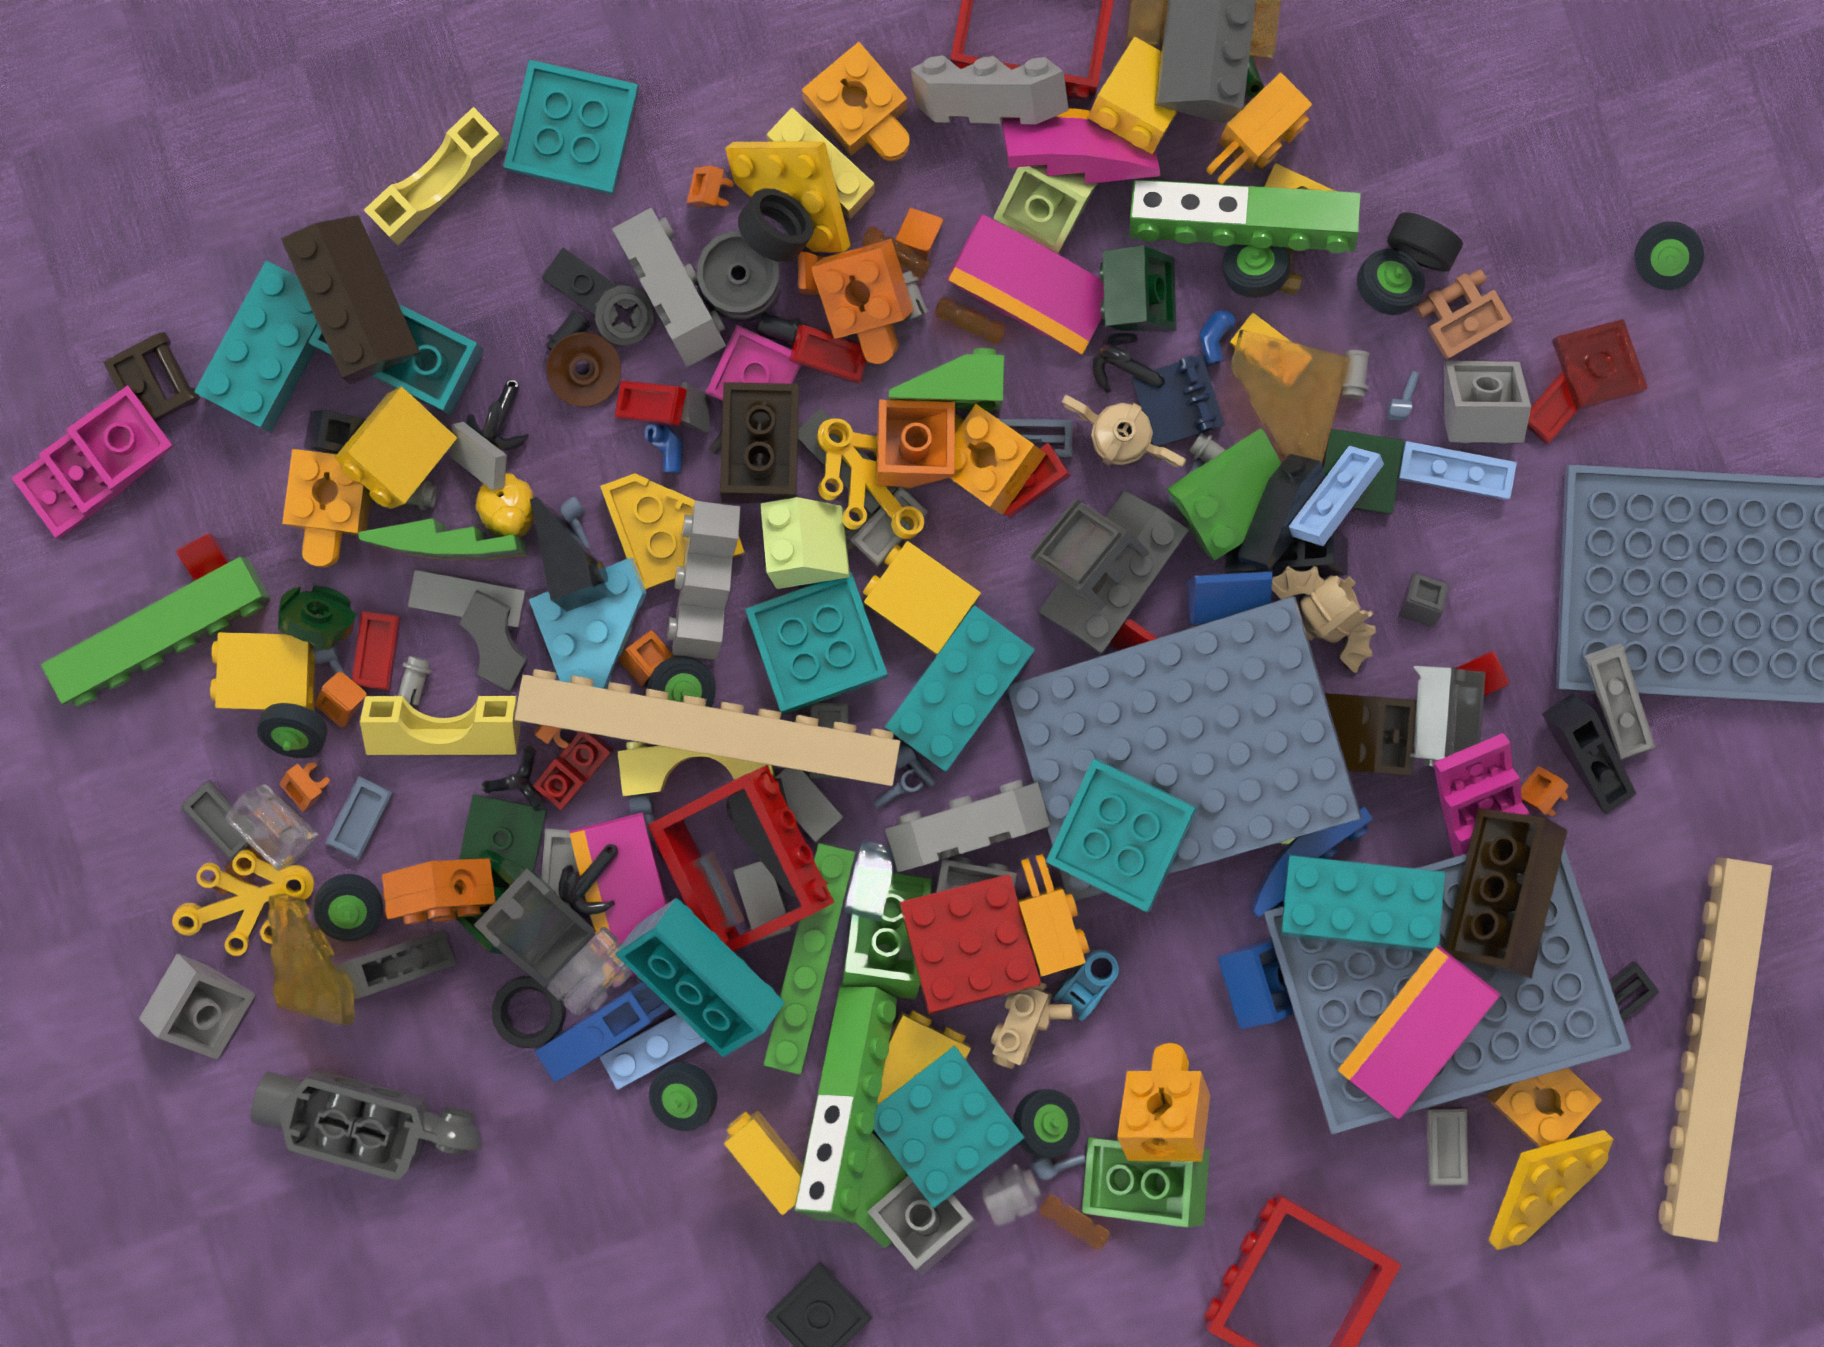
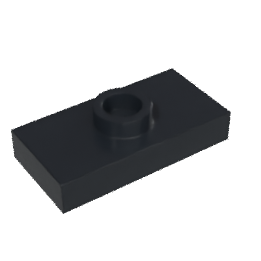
M565 248L560 250L541 277L545 282L594 316L595 304L603 296L604 291L617 286Z

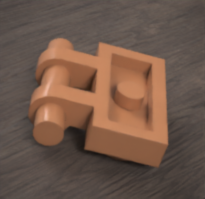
M1481 269L1469 275L1463 273L1454 279L1455 283L1441 291L1433 290L1426 294L1425 300L1414 306L1420 318H1424L1434 312L1440 320L1427 329L1445 360L1450 359L1513 322L1495 289L1484 296L1480 295L1476 287L1487 282L1486 276ZM1463 296L1468 305L1452 313L1447 304Z

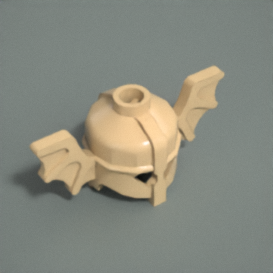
M1068 395L1064 396L1062 403L1065 404L1064 408L1077 413L1080 420L1093 423L1091 433L1092 445L1095 452L1102 459L1101 463L1107 466H1124L1139 460L1147 452L1159 462L1164 460L1176 468L1178 465L1183 467L1186 461L1185 458L1167 448L1151 444L1153 431L1149 418L1141 410V406L1135 403L1133 405L1119 403L1106 407L1099 415H1096L1085 404ZM1125 423L1123 429H1117L1120 424ZM1128 426L1131 427V434H1130V435H1129L1128 432L1126 431L1127 428H1128ZM1118 433H1123L1125 437L1120 436Z
M1288 566L1282 574L1272 577V591L1280 599H1286L1297 594H1306L1302 597L1299 606L1308 640L1312 641L1314 638H1321L1330 643H1337L1343 637L1348 636L1339 655L1341 661L1352 672L1357 673L1361 662L1368 657H1372L1369 641L1371 636L1376 633V627L1364 622L1373 615V612L1371 610L1369 612L1366 610L1360 611L1356 594L1352 589L1356 582L1350 576L1344 580L1337 575H1330L1323 580L1319 576L1316 566L1303 572L1295 571Z

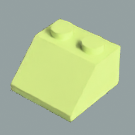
M1045 165L1018 167L993 219L1058 254L1083 212L1097 183L1085 184L1083 172L1047 176Z
M798 497L760 503L766 571L776 589L850 577L845 525L842 522L843 508L841 505Z

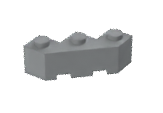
M943 55L930 57L922 64L910 68L917 108L934 122L950 123L952 116H967L970 123L1001 124L1002 117L1020 118L1021 124H1038L1069 110L1063 70L1045 56L1030 59L1024 65L1013 70L994 56L980 58L974 64L960 69Z
M651 207L612 228L686 367L726 347L720 335V332L726 329L716 310L708 312L695 286L699 283L692 265L689 263L683 266L670 240L676 236L666 217L658 220Z
M695 501L692 514L684 515L682 537L687 538L683 567L677 566L674 582V589H679L676 616L675 618L669 617L667 640H673L672 655L717 660L723 637L724 609L730 593L732 558L738 541L739 506Z
M1017 780L1001 785V793L972 802L970 795L949 801L950 809L921 818L920 812L916 811L897 817L899 825L886 828L885 831L898 872L930 864L940 859L966 853L1051 826L1038 782L1023 786L1022 781Z

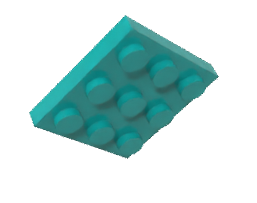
M529 59L503 168L509 172L614 195L638 96V84Z
M849 572L850 577L819 582L745 609L782 715L889 678L852 572Z
M1093 758L1046 862L1145 912H1150L1198 807L1103 761Z
M955 1045L876 1106L874 1117V1131L933 1209L1025 1138Z

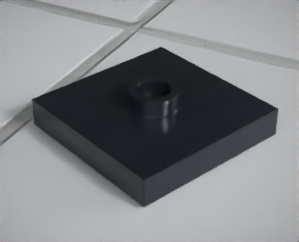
M820 1261L765 1317L794 1347H844L873 1318V1315Z

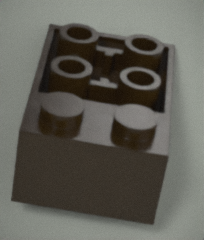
M1324 693L1348 771L1412 776L1414 757H1410V753L1414 754L1417 700Z

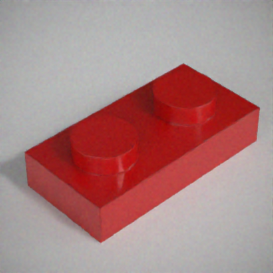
M1049 443L1040 448L1046 455L1004 512L1010 519L1071 476Z

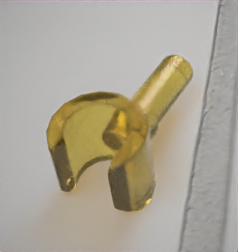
M1286 247L1290 256V273L1287 281L1279 290L1295 295L1300 288L1303 275L1291 271L1293 266L1292 249Z

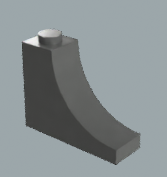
M445 929L307 975L305 979L316 1012L454 966L456 962Z

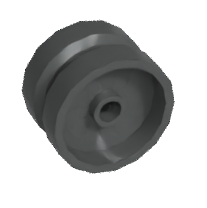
M729 231L715 237L703 249L698 260V283L707 304L713 310H716L718 315L732 321H750L762 316L764 312L766 313L776 303L781 291L779 263L765 258L754 251L743 239L740 231ZM742 271L746 272L744 279H733L732 275L737 272L741 275Z

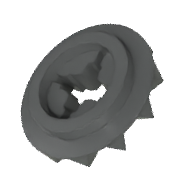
M617 285L610 290L604 291L603 296L595 304L596 310L593 320L597 325L599 334L613 344L625 346L637 343L647 335L652 326L653 308L651 302L641 290L635 287ZM614 304L624 309L632 307L628 314L632 327L622 321L613 323L614 319L618 316Z

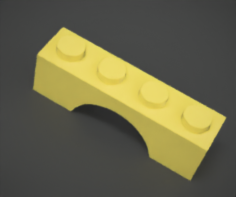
M473 107L446 132L441 146L425 165L407 179L391 184L364 211L399 245L504 147L506 143L492 125Z
M365 696L360 726L366 755H517L521 729L520 721L514 720L517 698L516 696H478L474 706L466 713L451 718H437L417 711L403 696Z
M638 741L627 742V750L617 751L623 796L664 791L671 772L683 761L694 757H708L720 762L728 769L734 780L768 765L773 777H775L773 765L667 746L649 747V743Z

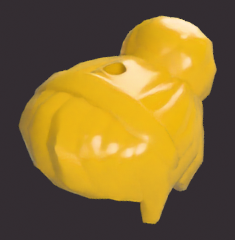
M506 473L504 488L493 491L484 483L480 486L475 507L482 523L485 524L492 534H495L497 537L516 535L520 538L526 535L534 521L530 499L534 498V494L527 482L517 479L513 473Z

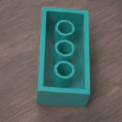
M267 260L264 262L194 393L269 433L272 432L316 351V348L308 342L318 322L296 275Z
M399 304L421 354L376 373L371 377L395 389L403 387L415 399L451 416L484 349L478 343ZM317 324L308 343L317 350L333 357L320 326Z
M974 605L885 728L888 731L894 732L895 736L946 772L1035 649Z
M1289 855L1281 936L1431 953L1439 945L1445 872Z
M675 898L639 922L615 953L628 968L722 1057L762 1035L785 1003L770 985L758 977L743 959L730 950L720 940L719 936L703 924L693 914L692 910L678 898Z

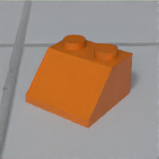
M879 400L877 412L876 486L916 487L954 477L955 402Z

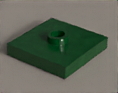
M1337 429L1328 430L1323 460V469L1326 476L1349 446L1380 454L1384 463L1383 467L1351 509L1388 515L1393 514L1404 440Z
M473 794L459 860L478 859L482 849L489 850L535 873L548 809L543 808L541 811H534L533 806Z

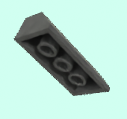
M1168 0L1156 106L1223 124L1243 110L1256 0Z
M1123 491L1106 515V518L1124 530H1129L1149 551L1147 556L1144 558L1129 547L1122 551L1116 561L1126 571L1125 578L1117 583L1104 573L1091 589L1106 604L1102 610L1059 582L1038 611L1042 616L1098 655L1102 654L1189 531L1159 508L1126 491ZM1097 528L1068 571L1079 577L1112 536Z

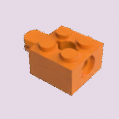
M892 239L820 259L811 267L834 339L856 333L863 355L868 362L882 364L888 361L899 348L892 323L903 321L914 311Z
M490 858L429 861L382 874L384 889L382 895L386 905L384 908L385 916H387V919H403L404 925L427 922V917L433 919L434 923L456 920V913H458V917L481 914L480 907L495 903Z

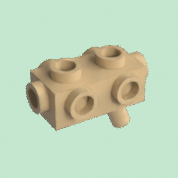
M1041 982L1039 987L1009 994L1005 1003V1008L1009 1010L1005 1023L999 1022L991 1038V1044L995 1045L992 1061L1010 1069H1013L1015 1064L1025 1065L1038 1031H1047L1051 1020H1072L1073 1005L1050 1004L1053 994L1044 991L1047 984Z

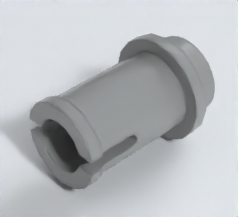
M912 271L903 273V277L914 311L906 317L907 321H911L913 318L916 319L929 313L916 284L919 280L918 277H914Z
M1348 350L1345 352L1344 381L1339 384V389L1342 390V397L1363 399L1365 392L1369 391V386L1366 385L1368 358L1370 355L1368 352L1360 350Z
M1200 433L1188 451L1194 455V460L1199 458L1207 463L1226 449L1211 440L1212 435L1208 434L1206 436Z
M423 481L405 504L418 505L420 510H426L427 507L433 508L437 499V487L431 485L430 481Z
M409 656L407 662L402 664L405 667L398 695L396 696H403L409 704L412 702L413 705H419L427 674L432 673V669L429 668L431 662L419 657Z

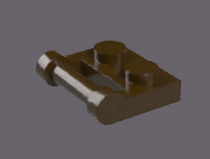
M166 332L157 333L103 361L118 392L128 385L155 422L200 400L199 395L194 393L195 388H190L169 348L171 341ZM151 353H156L177 393L167 399L145 357Z

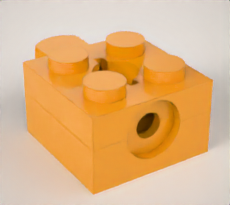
M857 42L802 88L803 101L850 156L866 143H869L878 155L888 162L897 161L908 152L910 145L909 133L896 119L907 110V97L860 42Z
M1280 72L1243 110L1226 124L1218 141L1225 150L1207 167L1206 171L1212 176L1233 157L1235 161L1216 180L1219 184L1224 185L1242 167L1248 173L1256 166L1263 170L1278 155L1277 152L1283 146L1281 144L1283 140L1290 144L1304 130V126L1310 120L1306 115L1313 104Z
M975 404L965 420L955 413L954 477H950V479L1003 515L1046 453L982 407Z
M292 449L282 524L292 528L305 529L302 546L304 560L311 565L327 568L335 565L339 559L342 534L359 536L358 532L367 530L371 504L370 491L361 482H356L343 473L341 470L342 465L334 459L337 454Z
M1043 854L1035 857L1045 891L1039 892L1029 859L1021 860L1031 895L1019 898L1018 903L1038 972L1041 976H1045L1086 963L1083 954L1090 951L1084 931L1081 928L1075 930L1072 917L1078 916V911L1072 894H1064L1063 889L1059 886L1053 887Z
M1165 1043L1156 1047L1153 1052L1150 1071H1127L1117 1136L1127 1161L1202 1162L1210 1093L1202 1072L1188 1071L1189 1060L1183 1047L1178 1044Z
M1569 1068L1494 1088L1486 1097L1499 1112L1538 1148L1565 1141L1602 1101Z

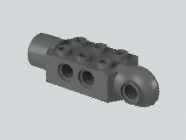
M320 1069L306 1077L304 1081L267 1071L258 1085L251 1109L252 1123L283 1131L287 1150L290 1152L396 1181L419 1160L425 1140L432 1141V1146L439 1151L456 1155H464L468 1150L482 1148V1136L474 1123L475 1114L470 1111L456 1107H444L440 1115L430 1112L426 1098Z

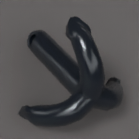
M1133 333L1109 335L1103 340L1100 351L1093 359L1092 370L1095 380L1106 393L1111 392L1105 372V364L1107 362L1151 386L1160 388L1165 384V378L1159 372L1132 359L1131 354L1127 350L1115 347L1136 342L1138 338Z
M515 380L507 381L498 401L493 402L489 406L483 430L479 428L473 414L467 415L466 418L468 426L498 449L504 451L522 446L529 437L528 433L510 438L500 436L502 427L519 390V384Z
M527 746L523 749L524 753L517 774H509L505 778L491 781L485 780L481 785V789L487 794L519 789L533 806V810L541 811L544 808L545 802L529 781L536 751L533 747Z
M614 844L606 845L581 876L578 871H574L572 865H567L562 869L558 885L559 896L564 902L569 903L576 912L586 915L599 914L615 905L614 900L608 902H587L582 897L618 855L617 846Z

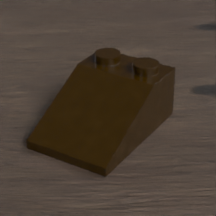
M724 382L720 481L722 503H766L797 497L799 384Z

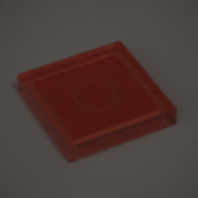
M1624 319L1560 335L1552 340L1576 410L1638 394L1648 389Z

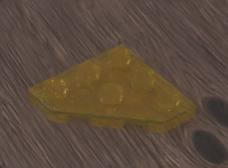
M1240 330L1230 367L1248 393L1249 400L1263 425H1266L1281 457L1287 458L1291 453L1319 460L1322 464L1349 357L1247 330Z
M286 894L269 896L270 910L268 912V921L272 934L270 954L274 964L275 984L273 986V994L276 999V1006L342 1026L354 1023L353 984L346 972L338 973L331 960L335 955L322 930L314 931L306 917L310 913V909L304 899Z

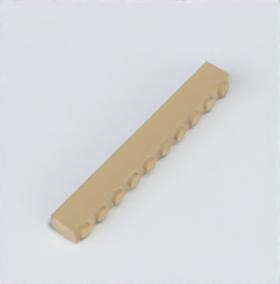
M534 669L533 676L522 675L514 720L883 785H893L900 741L893 740L894 732L871 728L870 735L855 733L856 725L834 722L833 729L819 727V719L796 715L795 722L780 720L782 712L760 708L758 716L743 713V705L721 702L720 709L705 707L706 699L684 695L682 703L668 700V692L646 689L645 696L631 694V686L609 682L608 689L593 687L594 679L571 676L570 683L555 680V672Z
M1716 857L1715 864H1712L1709 869L1708 885L1712 887L1710 902L1707 901L1704 905L1702 915L1703 923L1706 924L1705 937L1699 941L1697 948V959L1701 961L1699 976H1695L1692 983V997L1695 998L1694 1012L1689 1014L1686 1023V1033L1690 1036L1688 1051L1683 1052L1681 1058V1072L1685 1073L1683 1088L1678 1089L1675 1099V1107L1679 1111L1677 1126L1672 1127L1670 1133V1147L1673 1148L1672 1163L1667 1164L1664 1174V1182L1668 1186L1666 1201L1661 1202L1659 1208V1222L1663 1224L1662 1229L1674 1236L1718 1242L1772 865Z

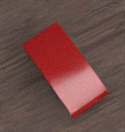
M579 731L560 756L553 760L533 787L559 810H562L601 767L614 749L598 735Z

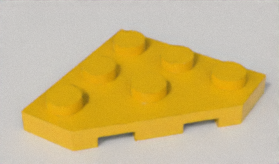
M825 141L732 142L725 147L734 183L750 197L755 192L764 188L777 189L792 196L807 210L813 222V235L806 244V247L812 252L842 253L851 246Z
M636 473L600 486L626 558L634 559L645 590L675 580L677 566L683 567L687 538L682 537L684 515L692 514L695 500ZM739 535L733 558L745 554Z
M1600 1130L1522 1152L1488 1241L1497 1250L1513 1245L1518 1246L1526 1242L1603 1168L1608 1161V1153L1614 1139L1605 1130Z

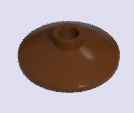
M578 332L564 337L553 347L547 359L546 375L553 392L564 402L580 407L593 406L606 400L615 391L621 377V361L617 351L608 340L594 333ZM579 361H586L589 367L587 371L579 373L575 369L576 364Z

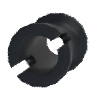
M572 310L553 335L549 334L547 336L549 341L545 346L551 351L564 337L578 332H585L591 326L590 322L581 314Z
M764 312L760 319L758 335L788 342L789 346L793 347L798 326L803 324L807 326V324L801 323L800 318H796L793 321Z

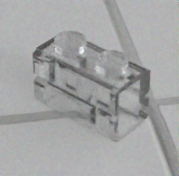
M267 784L243 793L225 817V820L277 871L299 861L319 835L289 805L277 797V794Z
M601 927L546 985L547 989L558 1000H562L563 1004L575 1016H580L588 1007L594 1012L609 996L605 990L610 985L618 989L632 974L628 967L615 955L622 943H619L618 938L606 927Z
M1018 1164L1003 1170L1001 1176L994 1174L981 1180L982 1197L995 1225L997 1224L999 1227L1015 1220V1215L1022 1217L1035 1211L1037 1205L1035 1198L1042 1196L1031 1169L1023 1172L1022 1167Z

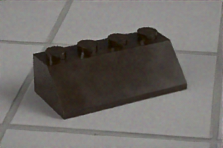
M359 215L317 222L281 238L343 379L350 384H354L421 354Z
M1479 808L1444 950L1463 963L1498 973L1532 979L1568 830L1545 817Z

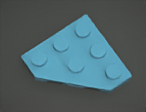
M628 558L606 567L608 582L605 583L608 597L567 612L550 600L549 591L529 599L560 681L570 683L571 676L594 679L593 687L608 688L613 668L618 656H621L632 630L631 625L638 608L642 606L647 594L633 558Z

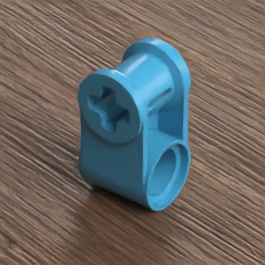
M1106 949L1092 950L1084 958L1086 963L1079 965L1074 972L1069 974L1052 996L1055 1001L1061 1000L1065 1004H1072L1073 1010L1078 1014L1077 1019L1081 1022L1093 1011L1103 994L1118 976L1119 967L1117 960ZM1098 958L1108 959L1112 964L1109 974L1103 977L1093 975L1090 968L1094 960ZM1071 991L1078 995L1084 1001L1082 1002L1081 1000H1079L1076 996H1074L1071 993Z

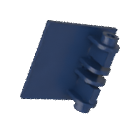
M1193 355L1180 359L1177 363L1155 369L1165 378V384L1160 388L1151 386L1135 376L1131 377L1139 404L1142 407L1141 410L1148 416L1153 431L1152 445L1159 447L1225 426L1202 355L1193 357Z

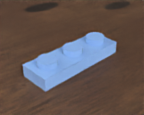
M1406 441L1403 444L1398 480L1509 500L1517 462Z
M1349 446L1288 526L1292 537L1324 546L1383 467L1384 463L1381 455Z
M675 1014L600 1056V1059L618 1090L702 1044L705 1040L678 1014Z

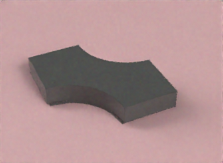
M477 590L459 625L465 628L477 643L480 664L476 675L510 692L528 656L517 648L509 634L508 618L511 607Z

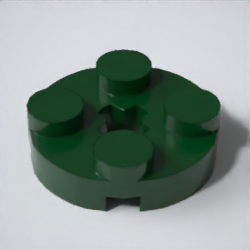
M313 585L312 591L300 592V586L288 590L281 597L278 609V629L283 634L292 635L299 640L312 643L318 649L327 650L331 649L335 642L347 638L353 630L356 612L350 609L351 601L344 594L334 589Z

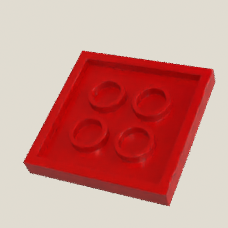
M1011 874L900 902L901 913L929 1015L1041 985Z

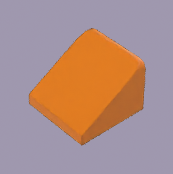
M910 207L894 242L929 257L944 225V219Z
M800 252L798 255V289L801 296L820 295L811 267L824 257L808 252Z
M651 629L626 648L621 656H619L618 661L640 686H643L649 682L652 672L661 662L675 656L672 655V652Z
M339 671L322 686L314 705L339 727L343 728L365 700L367 693L347 675Z

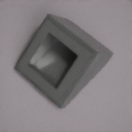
M683 382L681 387L687 389L681 423L691 429L709 434L708 395Z
M1414 572L1399 615L1417 623L1434 627L1443 613L1449 584Z

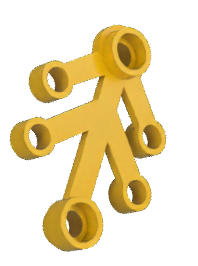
M833 418L824 421L818 428L816 435L820 448L826 452L825 475L818 485L820 496L825 500H834L842 492L843 483L839 478L842 458L851 468L848 507L842 514L843 524L847 528L855 530L860 528L866 521L867 512L864 509L866 487L891 517L893 532L902 539L914 538L924 526L922 513L912 506L902 507L886 486H876V461L863 459L856 450H871L876 456L877 436L855 433L851 426L842 419ZM829 434L837 435L840 443L832 441ZM825 483L833 484L836 492L828 491ZM903 487V488H904V489H911V488H913V487ZM849 512L857 513L860 521H853L849 516ZM903 520L908 522L910 524V530L904 529L901 526L900 521Z
M240 851L236 854L232 863L233 869L237 874L246 876L254 873L273 882L258 887L222 871L215 863H205L197 872L196 878L198 883L205 888L218 886L236 894V896L204 907L191 902L184 903L177 908L173 915V927L178 933L190 936L199 932L206 922L244 910L235 931H232L225 941L226 951L233 956H239L245 953L249 946L248 936L264 903L280 897L272 918L266 920L260 930V935L265 942L270 944L277 943L283 937L285 932L284 923L294 902L304 901L311 895L314 889V878L307 868L301 865H290L281 869L258 859L251 851ZM248 858L252 866L243 868L239 865L238 859ZM203 871H213L216 879L206 880L203 877ZM292 879L298 880L301 883V888L298 890L291 889L288 886V881ZM184 916L192 918L194 925L191 927L184 926L181 918ZM266 927H277L279 934L276 936L269 935ZM239 938L243 941L244 946L235 948L230 940Z

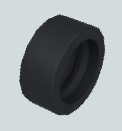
M764 188L755 192L738 216V228L743 239L754 251L775 262H788L795 259L813 235V222L807 210L792 196L777 189ZM763 215L781 224L788 235L780 233L771 227Z
M1410 212L1399 214L1387 237V243L1392 249L1406 253L1423 267L1441 272L1451 270L1463 246V241L1447 227L1427 217Z
M530 975L521 976L506 983L496 994L492 1005V1022L498 1034L509 1044L520 1048H536L549 1042L562 1029L566 1017V1001L560 989L551 981L543 987ZM533 989L539 991L547 997L551 1005L549 1023L539 1032L525 1034L517 1031L507 1017V1007L510 999L521 990Z

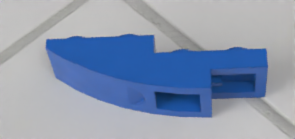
M1359 806L1362 819L1296 837L1290 844H1286L1264 874L1255 892L1249 909L1252 915L1259 918L1266 911L1283 907L1282 901L1285 895L1289 855L1328 859L1338 851L1335 845L1347 838L1352 842L1367 832L1369 829L1365 824L1373 820L1366 807Z
M640 981L534 1052L556 1083L651 1023L653 1019L670 1009V1007L643 981Z

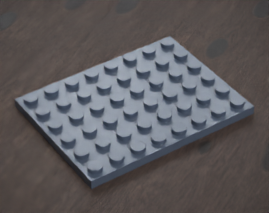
M1585 465L1565 466L1555 689L1596 692L1584 656L1621 643L1624 647L1638 694L1824 704V478Z
M1294 596L1009 685L1007 688L1034 783L1038 782L1051 823V826L1047 828L1052 845L1057 838L1093 758L1103 761L1198 807L1168 874L1362 819L1299 607ZM1059 869L1066 894H1072L1074 901L1106 893Z
M1565 846L1532 979L1498 973L1460 962L1499 992L1500 996L1404 1114L1631 1050ZM1467 854L1415 868L1445 872L1439 946L1442 949L1445 946ZM1283 907L1264 912L1266 924L1331 1135L1395 1117L1337 1070L1430 953L1281 936Z

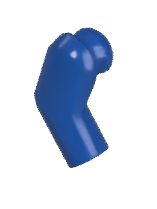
M1218 310L1212 313L1200 330L1199 338L1207 366L1224 361L1220 340L1227 331L1232 330L1235 326V317L1229 311Z
M650 423L645 428L644 436L648 442L652 443L663 453L662 472L680 474L682 462L681 437L666 424Z

